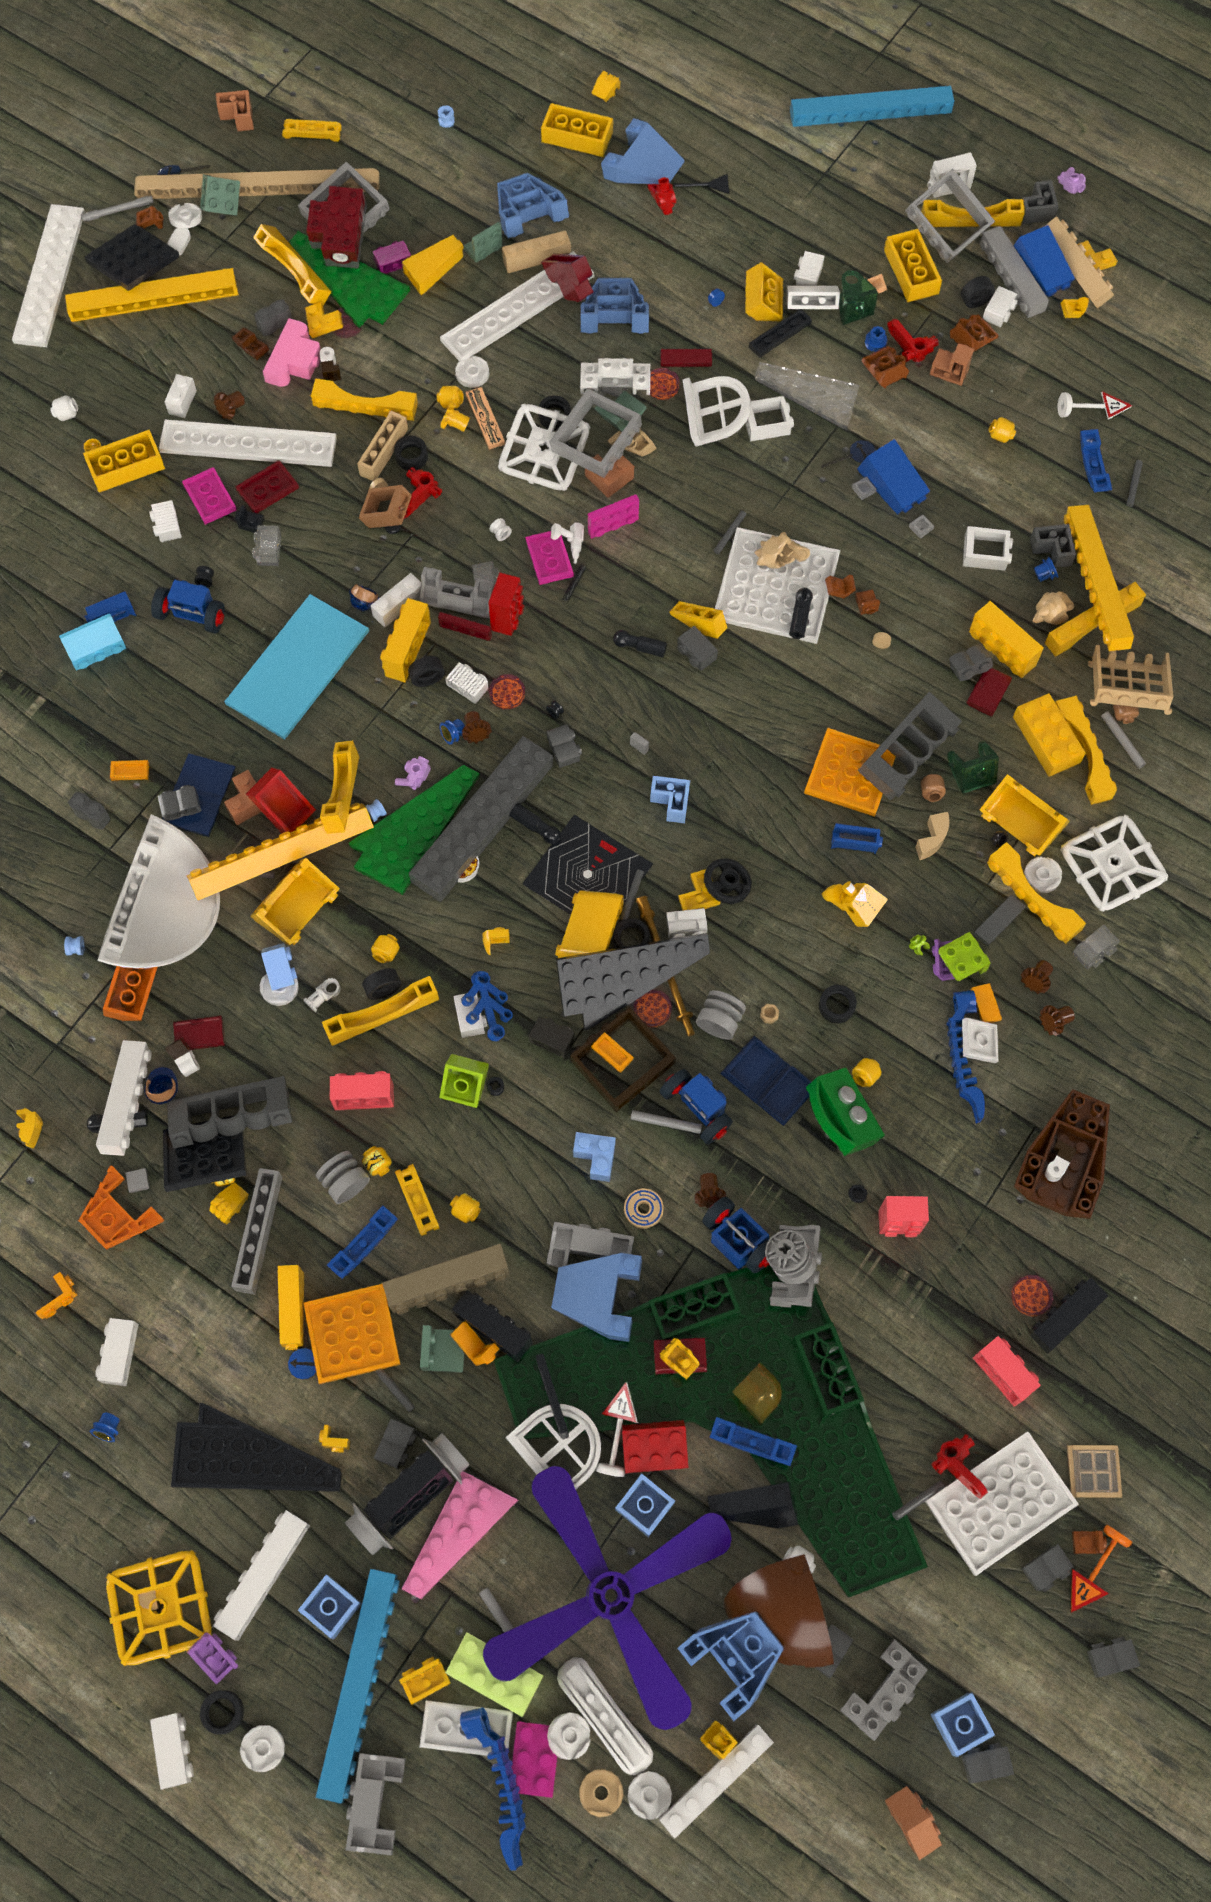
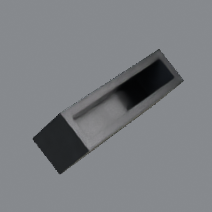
M1092 1278L1087 1281L1082 1279L1074 1287L1077 1291L1073 1295L1070 1293L1065 1295L1060 1300L1063 1304L1058 1309L1054 1306L1046 1314L1049 1318L1044 1322L1039 1320L1032 1327L1034 1332L1030 1336L1047 1354L1109 1296Z
M467 1290L452 1308L454 1316L462 1322H467L474 1331L490 1343H495L501 1351L518 1363L533 1344L531 1333L524 1327L518 1328L514 1325L515 1321L509 1316L505 1315L503 1317L499 1314V1310L494 1305L485 1304L483 1302L484 1299L476 1292L472 1294Z

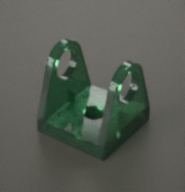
M853 270L846 271L841 279L843 292L839 295V313L843 325L874 315L878 296L876 288L860 273ZM852 275L858 279V282L856 284H849L845 278Z
M985 741L978 743L980 757L964 762L954 751L947 753L949 766L963 794L997 783L999 757Z

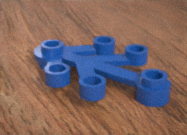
M477 971L471 977L473 986L461 998V1003L469 1007L474 1003V996L478 991L480 992L481 998L473 1011L466 1015V1021L471 1025L475 1024L484 1009L489 1025L488 1038L496 1042L504 1037L505 1030L496 1023L493 1009L500 1014L499 1017L503 1022H508L512 1019L513 1013L501 1006L508 1000L507 994L490 983V976L487 972ZM488 991L495 996V1000L489 996Z

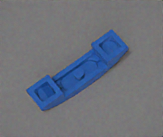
M1098 429L1080 431L1083 463L1092 490L1094 492L1112 490L1109 473L1106 474L1100 451L1101 440Z
M382 1206L370 1218V1222L343 1251L340 1250L327 1266L343 1279L379 1244L398 1218Z
M717 1417L710 1435L711 1439L787 1466H791L797 1445L760 1434Z

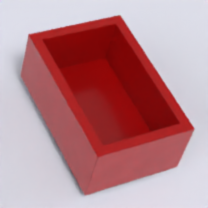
M499 572L488 602L491 630L494 632L512 636L513 631L518 628V617L523 614L525 606L522 604L524 595H522L523 586L519 577Z
M270 768L246 793L251 801L281 833H291L297 830L296 828L301 826L316 810L284 773L275 768Z
M684 1420L622 1425L625 1473L689 1468Z

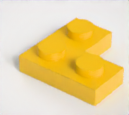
M1089 241L1081 243L1087 251L1084 253L1085 256L1088 257L1090 255L1096 263L1093 265L1095 269L1103 270L1116 266L1117 259L1111 249L1095 253Z
M321 302L305 307L309 334L312 339L343 328L339 310L324 314Z
M706 869L690 874L695 891L678 895L682 911L707 909L720 905V902L713 898L706 889L704 883Z

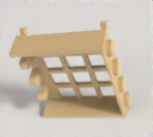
M1096 645L1092 661H1088V666L1093 667L1095 699L1090 700L1091 706H1096L1098 703L1164 710L1166 715L1172 713L1170 705L1173 700V687L1169 653H1165L1162 665L1152 664V654H1147L1143 663L1134 662V652H1129L1125 661L1116 660V650L1109 651L1107 659H1103L1100 656V645ZM1101 667L1110 668V675L1102 674ZM1114 669L1127 670V677L1115 676ZM1131 671L1144 672L1145 679L1132 678ZM1149 673L1161 674L1162 681L1149 680ZM1102 679L1110 680L1111 687L1102 686ZM1115 680L1128 682V689L1115 687ZM1132 682L1145 684L1146 691L1133 689ZM1150 684L1163 686V693L1150 691Z

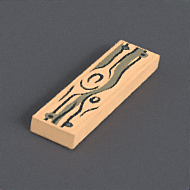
M482 387L465 392L488 449L505 445V440Z

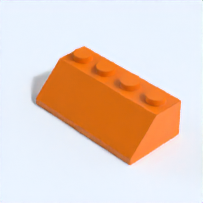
M116 966L104 1003L103 1015L121 1021H141L158 967L127 968Z

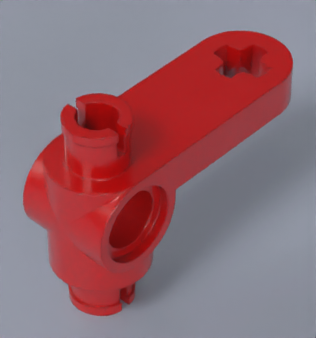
M662 177L658 180L659 184H647V188L659 208L662 209V213L669 215L673 212L672 208L676 203V196L668 178Z
M897 319L887 323L889 333L904 350L902 355L905 357L906 362L910 360L915 362L923 361L926 355L932 353L934 347L939 345L938 339L934 335L930 338L925 336L913 339Z
M414 467L410 468L412 471L408 470L406 476L411 479V484L417 489L411 494L412 497L404 519L409 517L431 495L435 499L441 495L442 489L438 487V482L434 480L430 472L421 469L417 471Z
M965 1434L961 1439L955 1438L952 1441L943 1443L940 1451L937 1453L938 1459L932 1463V1467L939 1474H942L947 1469L977 1498L982 1499L988 1493L986 1487L963 1465V1460L970 1455L969 1449L975 1445L972 1438L968 1439L969 1436ZM950 1454H955L954 1457H948Z

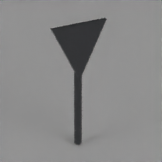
M728 174L706 183L673 184V187L707 186L729 194Z

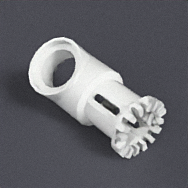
M328 978L316 988V991L309 998L303 1000L316 1012L317 1008L324 1001L339 995L341 991L340 984L336 979ZM329 984H336L337 988L334 992L326 991Z

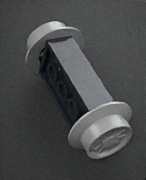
M442 1433L433 1441L422 1439L435 1457L429 1450L421 1453L409 1468H405L400 1472L399 1477L393 1483H389L384 1487L383 1492L378 1497L371 1499L363 1511L355 1503L352 1504L355 1514L345 1524L372 1555L383 1546L392 1550V1545L384 1535L391 1540L454 1481L446 1469L461 1485L463 1484L460 1474L470 1464Z

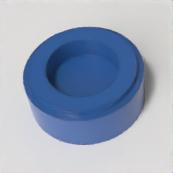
M721 289L713 290L708 297V302L714 307L720 305L725 298V293Z

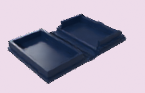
M188 753L173 791L179 790L184 785L194 786L198 793L202 811L166 822L178 829L209 837L219 813V806L236 767Z
M756 1036L752 1037L720 1073L783 1127L810 1097L806 1087L812 1081L795 1067L790 1066L781 1059L779 1055Z

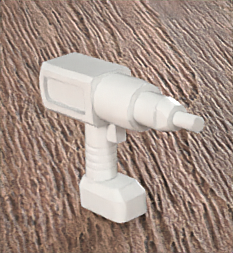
M575 522L570 526L569 531L554 523L551 528V539L556 540L561 535L567 537V541L571 543L574 564H576L584 539V525Z

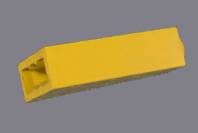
M451 235L402 261L403 273L420 295H423L463 258L462 250L464 247L462 242L457 240L454 235Z
M299 1265L278 1266L280 1345L285 1347V1350H298V1347L304 1346V1272Z

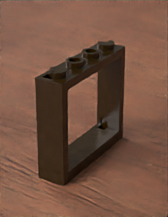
M630 1007L626 1011L619 1012L616 1015V1019L611 1023L609 1021L605 1023L599 1033L590 1035L586 1043L581 1047L577 1046L571 1053L572 1055H570L573 1065L616 1113L676 1064V1057ZM627 1022H630L663 1059L614 1099L581 1060L593 1051L591 1046L604 1032L611 1036Z

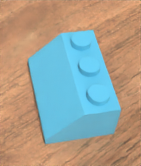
M110 613L59 636L76 671L126 649Z

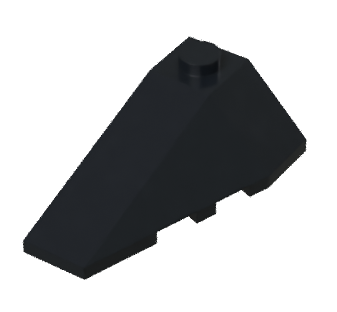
M790 1481L707 1496L710 1513H716L723 1517L724 1520L777 1529L799 1525Z

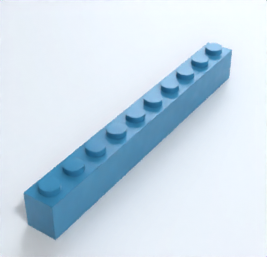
M951 86L793 99L791 100L790 115L792 126L797 127L952 113L954 97Z
M370 1569L315 1798L342 1804L345 1799L350 1797L351 1785H349L351 1775H355L357 1762L354 1759L356 1752H360L363 1738H360L361 1729H365L367 1725L368 1715H365L367 1706H371L374 1693L370 1691L372 1683H376L379 1673L376 1665L377 1661H381L383 1657L384 1647H381L383 1638H387L389 1624H386L388 1615L392 1616L395 1602H392L393 1593L397 1594L400 1580H397L396 1574Z

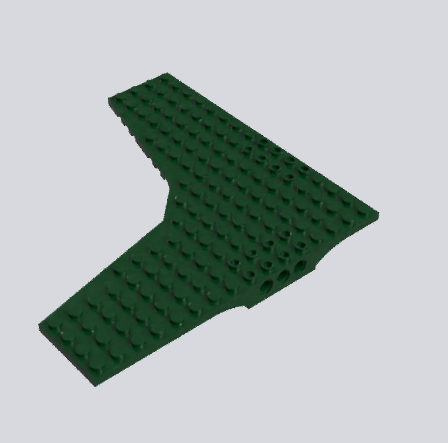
M770 1264L757 1273H753L748 1267L723 1273L651 1299L642 1305L618 1314L620 1316L632 1317L633 1322L629 1342L609 1339L585 1326L532 1345L518 1363L508 1355L493 1360L516 1428L535 1411L550 1405L536 1362V1355L543 1353L559 1404L570 1405L583 1411L593 1421L598 1432L616 1430L618 1418L603 1415L602 1413L623 1385L627 1383L638 1423L623 1419L622 1425L684 1420V1423L692 1422L712 1432L717 1417L760 1434L797 1445L791 1466L751 1453L749 1454L770 1485L791 1482L798 1526L847 1598L928 1567L907 1514L899 1520L893 1517V1512L901 1508L903 1503L875 1436L856 1378L816 1286L813 1291L812 1307L792 1305L791 1308L771 1306L772 1282H785L779 1279ZM705 1338L707 1372L692 1373L687 1380L678 1373L655 1374L654 1340ZM554 1416L546 1418L547 1422L560 1436ZM564 1416L568 1432L570 1433L580 1423ZM541 1421L523 1437L528 1440L554 1437V1435Z

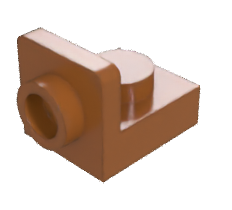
M154 206L137 212V226L146 228L154 224L159 229L163 228V215Z
M849 574L844 579L828 576L825 579L828 595L845 599L856 590L853 575Z
M873 589L855 594L861 615L873 614L878 611L880 601L879 599L876 600Z
M1103 1531L1072 1532L1074 1554L1104 1553V1549L1107 1547V1540L1103 1536Z

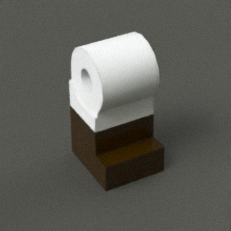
M331 347L322 348L320 350V360L324 380H341L339 365H335L336 357L334 350Z
M183 1037L165 1048L185 1077L200 1069L193 1052Z
M1058 1140L1052 1150L1056 1156L1045 1169V1177L1052 1182L1059 1181L1067 1170L1077 1149Z

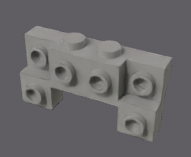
M424 567L421 574L420 602L433 607L490 619L488 602L495 582L477 578L475 586L472 587L442 580V570Z
M554 1222L547 1265L553 1267L567 1266L570 1253L592 1258H601L618 1253L631 1254L634 1237L612 1233L607 1228L591 1229V1226L586 1224L575 1226Z
M780 1225V1231L794 1230L805 1238L815 1254L816 1267L811 1277L805 1282L799 1284L772 1282L770 1304L771 1306L789 1308L792 1305L812 1307L815 1284H819L820 1271H817V1264L821 1265L822 1252H818L820 1226Z
M895 1639L891 1641L890 1646L880 1656L892 1670L869 1701L866 1703L857 1694L852 1693L846 1704L839 1710L872 1741L876 1740L891 1720L895 1722L902 1713L899 1709L904 1703L909 1704L915 1696L913 1692L916 1688L915 1686L928 1670Z
M360 1753L356 1782L352 1781L350 1796H353L352 1806L349 1805L346 1820H350L346 1851L384 1855L393 1854L396 1830L378 1828L384 1783L385 1781L403 1782L406 1758Z

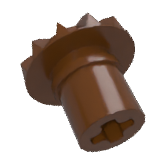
M239 391L229 395L219 392L214 396L216 409L224 419L230 420L234 418L235 409L245 404L244 397Z
M471 711L464 716L466 724L462 730L464 740H467L468 743L474 742L477 744L478 741L483 742L484 738H489V734L492 733L491 726L487 721L481 720L478 712Z
M1040 960L1035 967L1026 968L1021 974V982L1025 983L1024 987L1030 988L1031 992L1035 991L1037 994H1045L1051 986L1049 976L1053 972L1052 965L1045 960Z
M1047 1005L1040 1010L1041 1015L1039 1016L1042 1020L1041 1025L1044 1026V1031H1048L1050 1036L1061 1034L1064 1025L1073 1022L1075 1018L1074 1011L1067 1005L1058 1009L1052 1005Z
M706 1173L700 1176L701 1189L694 1196L695 1203L699 1207L705 1206L709 1208L719 1199L726 1197V1192L718 1187L716 1174Z

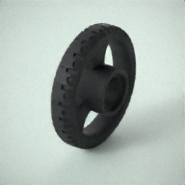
M721 858L713 861L707 867L704 874V883L707 891L713 898H716L719 902L721 901V903L737 904L743 901L750 893L752 886L751 877L747 869L732 859ZM719 867L722 870V874L716 882H713L711 878L712 872L715 868ZM740 876L742 877L744 884L739 883ZM733 890L738 893L737 896L724 895L731 893Z

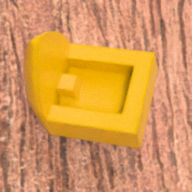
M1089 298L1064 299L1060 303L1064 317L1080 318L1087 310Z
M835 884L828 887L822 893L823 898L845 911L842 901L847 894L842 890L843 885Z
M497 927L494 930H486L482 934L483 944L488 955H491V944L510 943L509 929Z

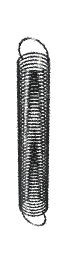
M584 565L582 566V571L581 567L579 566L577 570L579 571L578 577L575 573L574 578L572 579L574 581V584L572 581L570 583V592L569 589H567L566 593L564 594V596H566V601L568 602V593L569 596H572V586L575 590V588L578 585L576 579L577 581H580L579 579H581L583 575L582 572L586 570V568H584Z
M802 1118V1121L797 1122L805 1130H808L807 1132L812 1133L811 1135L815 1136L821 1143L827 1139L830 1144L826 1147L832 1150L831 1152L839 1149L821 1132L817 1131L816 1128L812 1130L814 1127L804 1118Z

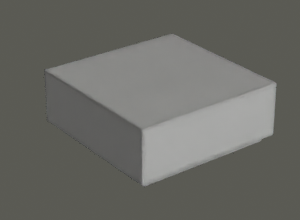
M867 476L852 484V489L861 500L876 493L875 486Z
M922 514L909 524V528L921 539L934 529V525Z
M636 732L630 736V745L645 755L649 750V741Z
M146 1168L126 1173L130 1193L150 1189Z

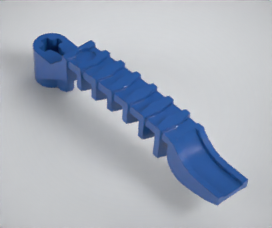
M973 990L954 992L953 1004L955 1014L946 1023L949 1028L947 1035L949 1036L948 1045L951 1048V1066L954 1068L953 1076L956 1078V1089H959L960 1097L969 1102L973 1109L975 1122L980 1123L984 1118L985 1112L984 1095L978 1087L971 1086L977 1084L976 1077L964 1079V1076H969L972 1072L971 1068L962 1069L961 1067L967 1065L968 1061L967 1057L960 1058V1056H963V1048H958V1045H963V1037H957V1035H963L962 1027H959V1025H962L964 1015L977 1013L976 996Z
M485 1708L462 1712L460 1724L468 1740L477 1738L481 1742L482 1748L491 1747L492 1752L488 1753V1760L497 1759L498 1763L492 1765V1772H501L502 1776L496 1778V1785L504 1784L505 1789L499 1791V1797L507 1796L508 1802L501 1803L500 1811L510 1810L511 1814L501 1815L499 1817V1824L513 1823L511 1827L501 1834L500 1846L509 1869L517 1870L519 1866L523 1865L519 1840L523 1830L526 1828L524 1823L526 1816L522 1810L523 1801L520 1800L518 1793L520 1789L516 1784L515 1779L517 1777L512 1770L513 1763L509 1760V1750L504 1744L505 1737L499 1736L491 1729Z

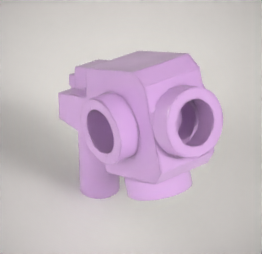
M1070 167L1066 172H1062L1058 176L1059 183L1069 193L1075 194L1076 192L1081 193L1084 191L1086 178L1083 174L1074 173L1075 169L1073 167Z
M421 756L418 759L408 760L404 768L408 773L407 778H396L395 785L409 786L416 790L426 780L431 770L430 765H428L429 760Z

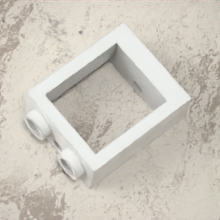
M967 153L933 162L928 189L951 169H954L956 173L960 172L959 177L971 189L977 166L972 154ZM944 184L933 193V196L936 198L952 194V191Z
M784 396L751 401V411L745 422L750 441L791 434V427H794L793 417L789 416L790 406L788 402L786 403ZM781 409L784 422L757 426L754 413Z
M968 526L964 541L963 566L1005 571L1007 564H1011L1012 553H1009V549L1012 548L1013 538H1010V531ZM974 539L1004 542L1003 557L973 554Z

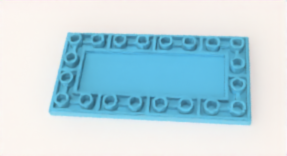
M310 594L224 701L225 704L285 740L368 634L369 628Z

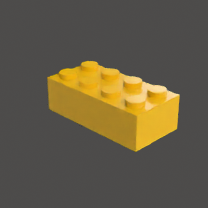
M552 103L541 126V141L543 143L604 157L613 134V118Z
M915 229L888 236L884 251L907 302L939 294L942 279L919 230Z
M150 430L83 453L99 493L165 469Z
M407 598L406 603L402 604L400 609L401 615L399 619L395 620L394 631L388 636L387 647L382 650L380 656L385 677L405 683L409 676L408 668L415 661L431 624L428 604Z
M991 601L975 613L969 630L971 636L980 641L986 650L991 651L1001 663L1006 664L1010 668L1012 673L1022 679L1037 665L1044 647Z
M1050 693L1016 708L1013 718L1048 777L1082 762L1086 753Z

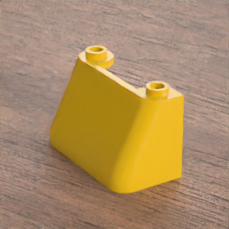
M1008 774L980 808V811L983 813L981 817L989 823L993 820L1024 843L1027 846L1026 851L1034 857L1036 854L1040 856L1070 822Z
M304 858L294 865L250 917L288 946L291 944L295 945L301 939L300 933L304 926L328 901L332 903L337 898V891L340 888L307 858Z
M580 890L578 894L575 893L573 896L572 904H574L563 941L556 948L555 955L558 958L608 950L616 922L624 907L623 895Z

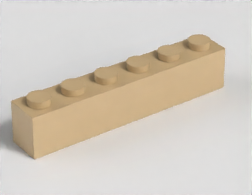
M1056 216L1046 225H1049L1075 279L1098 309L1114 296L1111 291L1113 286L1108 280L1104 281L1102 279L1104 274L1099 268H1094L1093 265L1096 264L1090 255L1088 257L1085 256L1084 253L1087 251L1081 243L1077 245L1075 242L1078 240L1072 231L1069 233L1066 230L1069 228L1064 220L1060 221Z

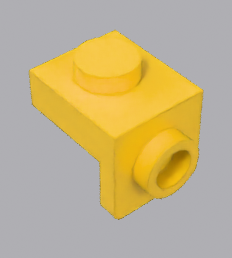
M324 1425V1430H320L319 1442L322 1443L324 1448H329L334 1453H344V1450H350L349 1439L330 1438L331 1427Z

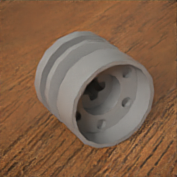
M710 991L704 1003L705 1008L701 1009L696 1024L710 1035L730 1040L733 1038L738 1027L736 1022L741 1021L746 1007L732 995L721 991Z
M350 1151L341 1152L331 1158L316 1174V1178L319 1182H322V1186L329 1188L328 1193L336 1204H342L353 1198L370 1181V1177L362 1167L356 1168L358 1162L356 1159H352L353 1156Z
M794 1230L780 1231L773 1235L766 1244V1260L781 1281L787 1284H799L809 1279L815 1271V1254L800 1233Z

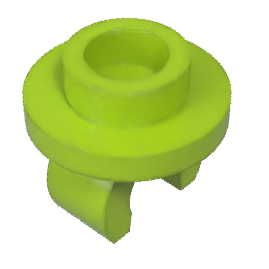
M916 935L910 940L909 948L914 949L917 955L922 956L921 946L925 949H930V945L925 942L927 939L925 935Z

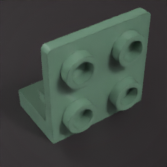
M203 174L200 209L207 212L236 216L238 212L240 181Z
M497 222L474 236L472 241L464 245V250L475 262L485 259L488 255L503 247L501 224Z
M623 391L615 401L640 415L647 409L643 403L626 391ZM599 406L594 408L604 420L621 432L629 423V421Z
M423 1325L420 1359L422 1371L463 1372L465 1352L450 1336L454 1330L433 1329L432 1326Z

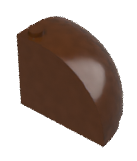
M805 1554L773 1563L751 1573L739 1581L726 1595L724 1608L729 1619L756 1611L784 1646V1650L777 1662L792 1666V1664L805 1666V1668L834 1664L826 1620Z

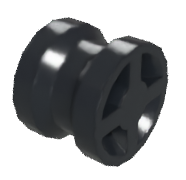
M207 566L197 567V576L194 579L195 584L211 587L213 582L211 578L214 576V570Z

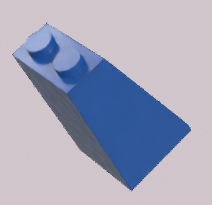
M1049 225L1019 237L1013 246L1047 297L1054 295L1060 289L1064 291L1071 287L1075 277Z
M895 439L868 455L857 468L863 477L867 476L875 486L876 492L897 515L902 511L904 513L910 511L913 508L912 505L916 502L919 505L927 499L926 495L930 492Z

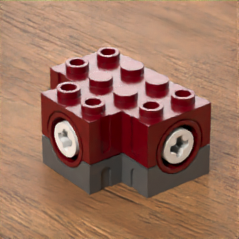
M329 186L327 201L310 200L306 232L311 248H321L326 266L359 269V259L361 258L362 250L361 243L363 242L364 234L363 227L365 226L366 218L365 212L367 210L363 189Z

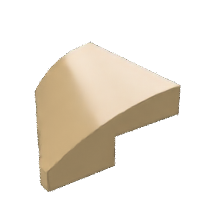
M640 429L634 435L631 444L624 450L639 456H645L656 450V447L645 432ZM620 430L607 440L609 444L613 445L622 433Z

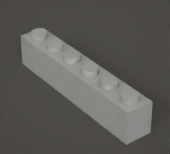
M1001 226L983 232L980 247L985 251L988 260L996 268V272L1003 279L1005 286L1010 291L1017 293L1016 300L1021 311L1025 313L1027 318L1045 312L1049 301Z
M259 1168L231 1285L237 1292L256 1294L282 1182V1175L279 1171Z

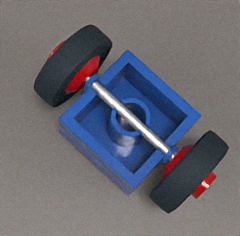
M174 580L171 589L159 587L154 593L151 604V614L155 619L165 620L171 609L174 617L202 623L205 630L210 633H218L224 620V603L212 600L209 588L203 585H193L184 580Z
M682 1069L669 1076L659 1092L666 1100L679 1093L681 1100L707 1127L702 1132L701 1139L707 1145L711 1144L715 1140L721 1139L733 1123L726 1113L723 1114L726 1107V1097L720 1090H715L712 1086V1081L707 1076L703 1077L699 1073L691 1080V1074L686 1069Z
M723 1197L708 1209L702 1220L708 1229H715L712 1232L711 1243L738 1270L746 1265L753 1273H757L769 1265L765 1255L769 1234L742 1208L729 1217L735 1208V1204L730 1198Z

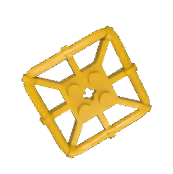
M192 1550L180 1551L155 1559L151 1557L147 1558L144 1562L119 1568L112 1573H108L106 1589L111 1618L109 1619L110 1624H113L117 1653L122 1665H138L163 1657L165 1659L171 1658L173 1654L187 1651L206 1632L210 1635L212 1634L206 1601L208 1594L204 1590L196 1552ZM183 1560L171 1581L161 1584L157 1583L155 1567ZM191 1564L196 1594L180 1598L177 1583L188 1565ZM148 1570L151 1586L136 1590L119 1578ZM115 1584L133 1595L136 1611L120 1615ZM155 1590L156 1599L150 1602L149 1609L140 1606L138 1595ZM198 1600L203 1632L183 1619L181 1604ZM156 1601L164 1605L160 1614L152 1610V1605ZM137 1617L139 1633L126 1652L121 1621ZM181 1625L199 1638L169 1646L166 1629ZM159 1631L161 1649L133 1656L146 1634Z

